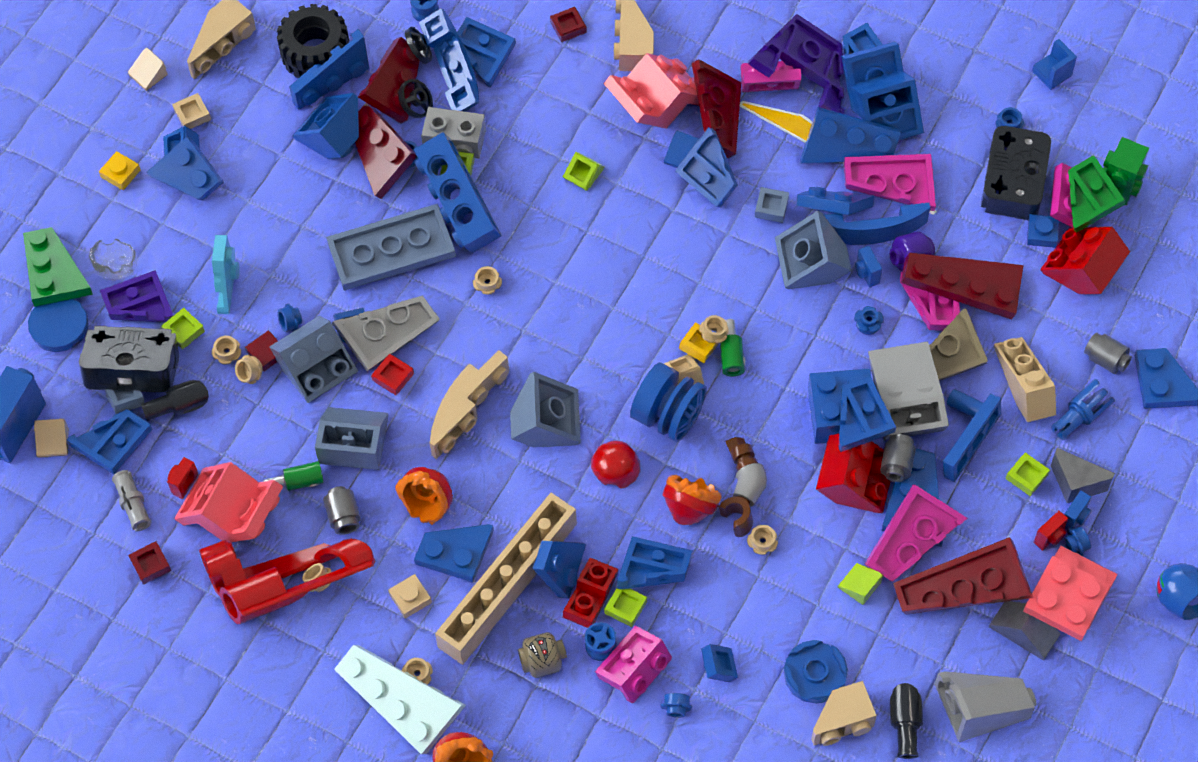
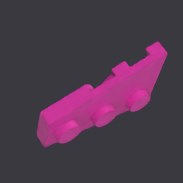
M931 154L844 157L846 189L907 205L929 202L930 210L935 212L936 202Z
M913 485L864 565L880 572L883 577L893 582L916 563L930 548L942 541L949 532L968 518L920 487Z

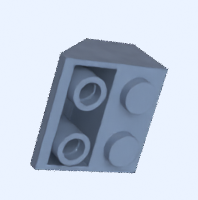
M321 316L316 317L270 346L281 369L307 403L358 372L332 323Z
M328 407L320 419L315 443V451L320 464L379 470L388 413Z

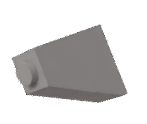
M944 671L937 674L935 687L958 742L1031 719L1035 709L1034 706H1036V698L1030 687L1026 688L1021 678Z

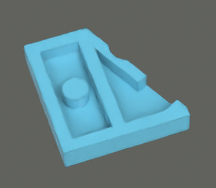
M215 235L212 268L215 292H219L217 313L229 314L234 279L239 278V262H235V248L230 247L227 235Z

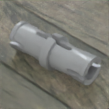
M122 470L113 475L112 481L120 496V507L126 511L133 530H145L151 525V520L143 505V494L137 490L130 471Z

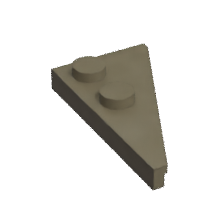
M967 309L961 310L954 320L929 345L939 381L982 366L988 362Z

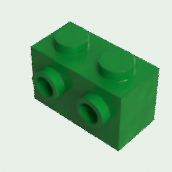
M1122 137L1115 152L1109 150L1103 164V169L1125 199V205L1127 206L1131 195L1137 197L1142 187V180L1149 166L1145 164L1149 147Z

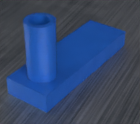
M953 389L948 396L946 403L948 406L973 418L943 460L944 477L953 482L957 480L1002 414L1001 398L991 393L984 403L956 389Z

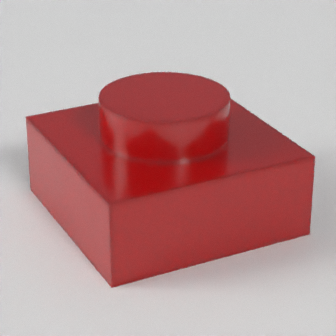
M389 353L371 377L372 381L397 395L414 375V369Z
M185 457L182 458L178 465L172 467L167 481L172 495L182 500L199 476L195 463Z
M1058 510L1038 529L1033 543L1042 551L1050 543L1054 546L1057 545L1067 533L1064 529L1068 518Z

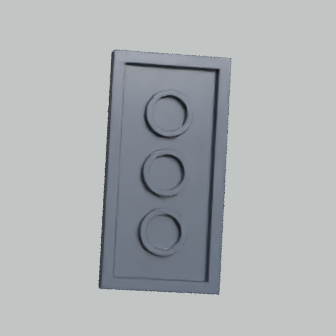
M438 204L326 237L344 291L456 257L454 246Z

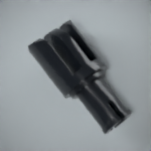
M189 380L169 387L166 392L167 395L145 403L143 402L141 406L146 420L150 421L153 418L171 412L180 416L197 410L207 403L209 395L204 383L199 380Z
M908 683L897 685L890 697V723L897 730L898 758L902 759L918 757L917 729L923 725L921 695L917 688Z

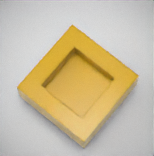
M116 151L99 170V174L102 179L124 190L141 169L138 163Z
M695 322L681 340L679 349L705 363L719 343L705 341L702 338V333L699 331L700 324Z

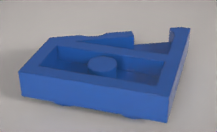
M632 536L617 580V589L622 590L684 582L693 550Z

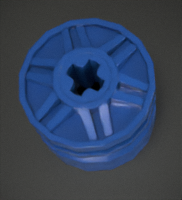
M659 362L653 366L642 381L632 402L630 417L649 428L659 420L658 432L662 435L668 433V438L679 442L697 420L706 397L707 387L699 382L694 384V380L688 376L678 384L679 372Z

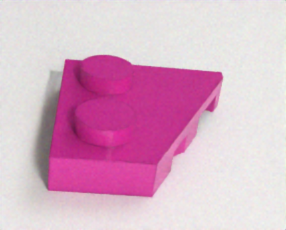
M901 283L929 330L943 331L960 313L959 302Z

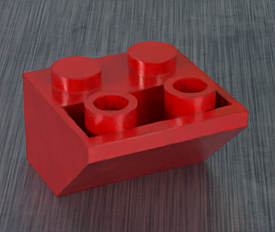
M1086 227L1077 233L1073 228H1069L1063 234L1061 241L1054 251L1048 255L1047 261L1040 270L1044 275L1078 294H1102L1129 255L1130 250L1113 227Z
M839 434L829 435L816 490L836 504L875 513H883L890 481L880 471L884 450L873 441L840 452Z

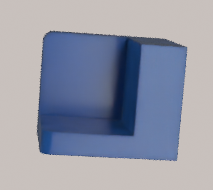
M1057 39L1053 43L1051 54L1034 64L1032 72L1052 90L1072 76L1077 56L1060 39Z

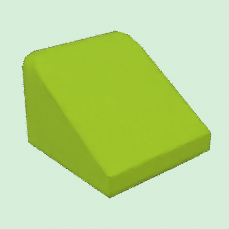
M575 152L562 177L588 191L605 166L582 153Z
M856 563L840 582L838 588L864 605L881 584L883 575L876 570Z

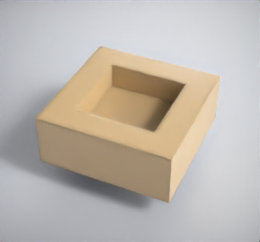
M198 93L172 104L182 126L192 129L211 120L210 113Z
M415 574L388 589L390 597L405 619L432 603L431 597Z

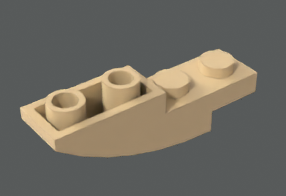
M500 350L479 370L469 363L449 387L438 408L431 430L430 448L435 459L443 452L448 453L454 447L456 439L463 432L467 433L475 426L477 422L476 405L481 404L486 399L489 390L495 384L499 385L507 378L509 374L508 357Z

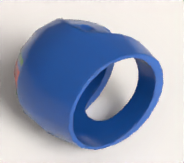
M1185 563L1169 566L1161 573L1157 581L1156 591L1159 602L1169 612L1183 620L1197 618L1198 604L1193 606L1188 604L1198 596V568Z

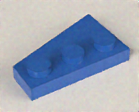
M359 29L350 35L353 40L342 49L338 45L330 52L332 56L323 65L315 64L289 86L292 102L298 110L306 105L315 103L318 98L330 91H336L344 83L353 78L360 77L365 71L370 69L365 38Z
M818 107L800 162L801 164L844 162V157L894 155L901 132L898 129Z
M916 448L911 476L901 482L894 483L881 531L886 530L913 485L920 487L939 500L935 453ZM943 540L935 544V546L942 547Z

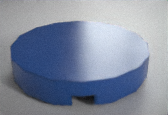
M75 299L36 306L31 311L28 319V331L34 342L42 349L51 352L67 351L73 348L75 343L82 341L89 327L86 311L81 303Z
M811 640L802 642L791 650L786 659L783 674L786 685L794 696L802 701L817 704L827 702L832 690L845 686L848 668L845 657L838 648L825 644L823 641Z

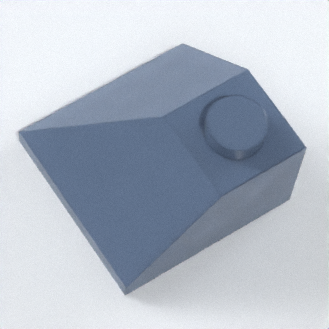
M816 211L775 237L784 286L787 289L830 284L852 271L846 244L820 211Z
M530 373L510 411L511 439L531 447L572 446L580 444L578 389L539 373Z

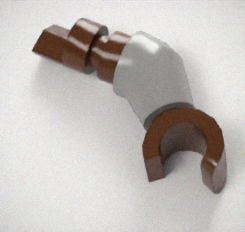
M734 437L725 442L733 462L737 464L736 469L738 472L736 473V478L738 481L733 497L722 501L718 507L723 517L727 518L732 513L742 515L734 521L733 530L736 537H743L752 529L753 518L750 506H754L766 488L767 476L763 465L754 458L755 454L752 446L746 443L744 438Z

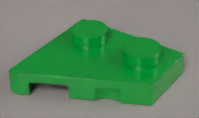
M1094 155L1068 170L1073 229L1076 233L1125 205V199Z

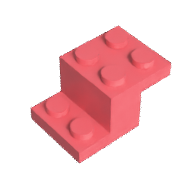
M646 53L627 77L623 76L621 78L610 75L603 83L637 123L667 129L687 104L699 106L695 80L686 72V65L677 58L672 60L661 54L657 56Z
M232 462L205 467L199 474L174 519L183 526L197 523L220 540H226L229 543L254 539L264 530V520L268 513L279 503L280 497L278 495L283 486L275 480L258 482Z
M1060 545L1055 556H1052L1032 593L1033 598H1029L1023 612L1082 641L1114 583L1117 574Z

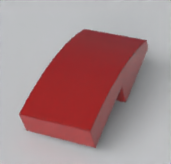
M589 558L577 579L576 589L563 610L562 618L587 628L594 624L612 588L618 569Z

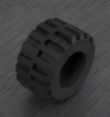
M310 4V7L307 8L304 5L300 6L298 11H290L288 13L289 17H283L281 20L282 26H278L277 41L283 65H286V70L289 73L294 72V76L300 78L315 64L323 65L332 56L330 52L339 45L342 49L349 43L345 20L342 16H338L336 10L332 9L329 11L328 6L322 5L321 8L317 7V4ZM313 39L325 40L316 46L303 45Z

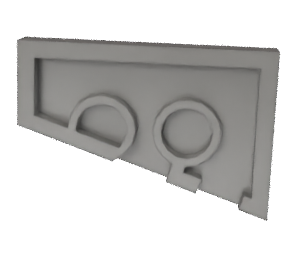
M422 295L388 305L384 308L363 312L353 317L333 321L332 325L365 370L369 371L382 362L389 353L393 354L436 324L440 319Z

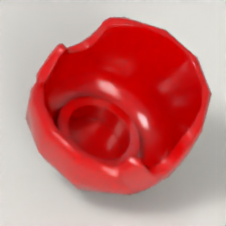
M613 440L600 445L591 459V469L598 480L604 485L613 484L621 489L626 488L636 481L641 471L640 460L637 454L627 443Z

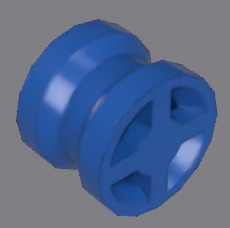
M410 0L412 15L419 22L439 10L438 0Z
M599 622L592 624L586 630L585 649L588 656L593 660L604 661L617 647L616 632L609 624Z

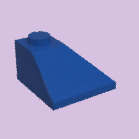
M355 93L326 96L292 135L293 138L327 159L346 157L351 153L354 148L352 145L359 138L358 96Z

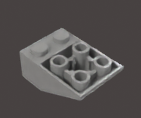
M928 342L868 351L873 382L896 425L895 433L884 436V441L889 440L890 436L894 434L916 436L944 431L949 426L944 397Z

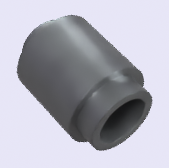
M1095 333L1084 350V353L1089 356V360L1113 374H1116L1119 370L1123 372L1132 359V356L1129 355L1130 348L1106 334L1100 335Z
M894 434L885 443L880 471L889 481L901 482L911 476L916 448L913 445V439L907 435Z
M343 486L330 489L323 498L331 528L335 529L336 534L339 535L356 531L360 527L359 521L361 518L353 491Z

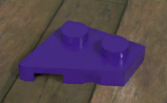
M156 270L99 290L111 320L167 322L174 316Z

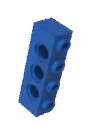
M442 132L416 147L414 151L418 159L415 160V164L423 176L426 174L431 183L427 184V187L435 200L439 198L443 206L440 208V212L448 224L452 223L455 229L452 235L460 248L465 247L471 253H474L500 238L502 235L452 139ZM443 165H448L446 172L438 175L439 168ZM455 189H460L459 196L450 200L451 193ZM473 213L472 220L467 224H463L465 215Z

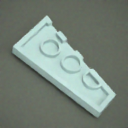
M353 645L334 669L420 754H427L466 706L460 701L446 696L442 691L433 686H428L416 679L417 677L408 672H403L394 667L390 662L359 645Z

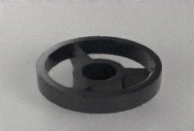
M415 27L406 29L405 38L411 51L420 62L427 64L432 60V53L425 41L424 35Z
M409 79L401 84L398 97L404 111L413 118L425 117L428 107H433L432 95L427 86L417 79ZM409 83L414 84V90L405 99L404 90L406 85ZM411 102L416 107L421 106L425 113L418 114L414 112L407 103Z

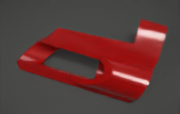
M352 538L332 545L326 543L319 544L244 569L240 559L236 556L231 542L223 540L199 549L213 588L220 596L228 615L236 624H242L288 606L304 597L309 591L373 567L376 562L372 549L366 543ZM337 557L346 566L287 590L282 581L283 578L306 570L314 564L324 563Z

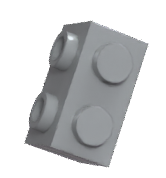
M428 107L421 135L422 143L444 132L452 139L458 152L474 153V158L480 159L486 132L485 115Z

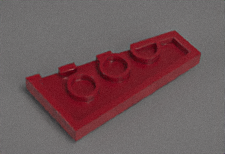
M909 253L905 258L901 283L1012 320L1017 312L1024 265Z
M1010 537L893 583L902 612L905 614L1033 598L1014 541Z

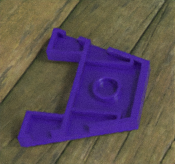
M796 14L748 61V65L768 78L775 72L779 59L786 65L793 66L794 69H801V74L824 89L818 107L845 114V109L841 108L844 88L840 86V76L843 74L842 43Z

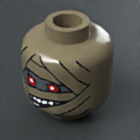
M550 632L525 638L522 642V648L518 649L524 673L529 672L534 678L559 672L562 667L561 659L567 658L562 639L556 641Z

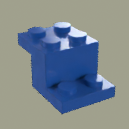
M894 41L841 56L850 106L854 113L861 117L862 120L900 130L899 140L924 133L916 81L903 71L900 48L897 42Z

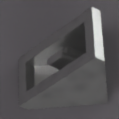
M1059 448L1056 449L1051 463V468L1067 503L1073 502L1080 490L1090 496L1107 492L1115 474Z
M1004 602L989 624V628L1044 660L1060 636L1059 631L1049 624L1023 612L1027 603Z

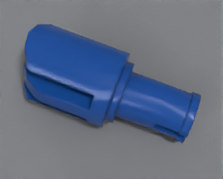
M1094 379L1068 403L1069 411L1051 425L1054 433L1057 430H1061L1056 435L1060 439L1065 440L1081 424L1090 425L1115 402V399L1110 397L1092 412L1091 409L1108 394L1105 388L1098 390L1085 402L1082 401L1100 384L1097 379Z

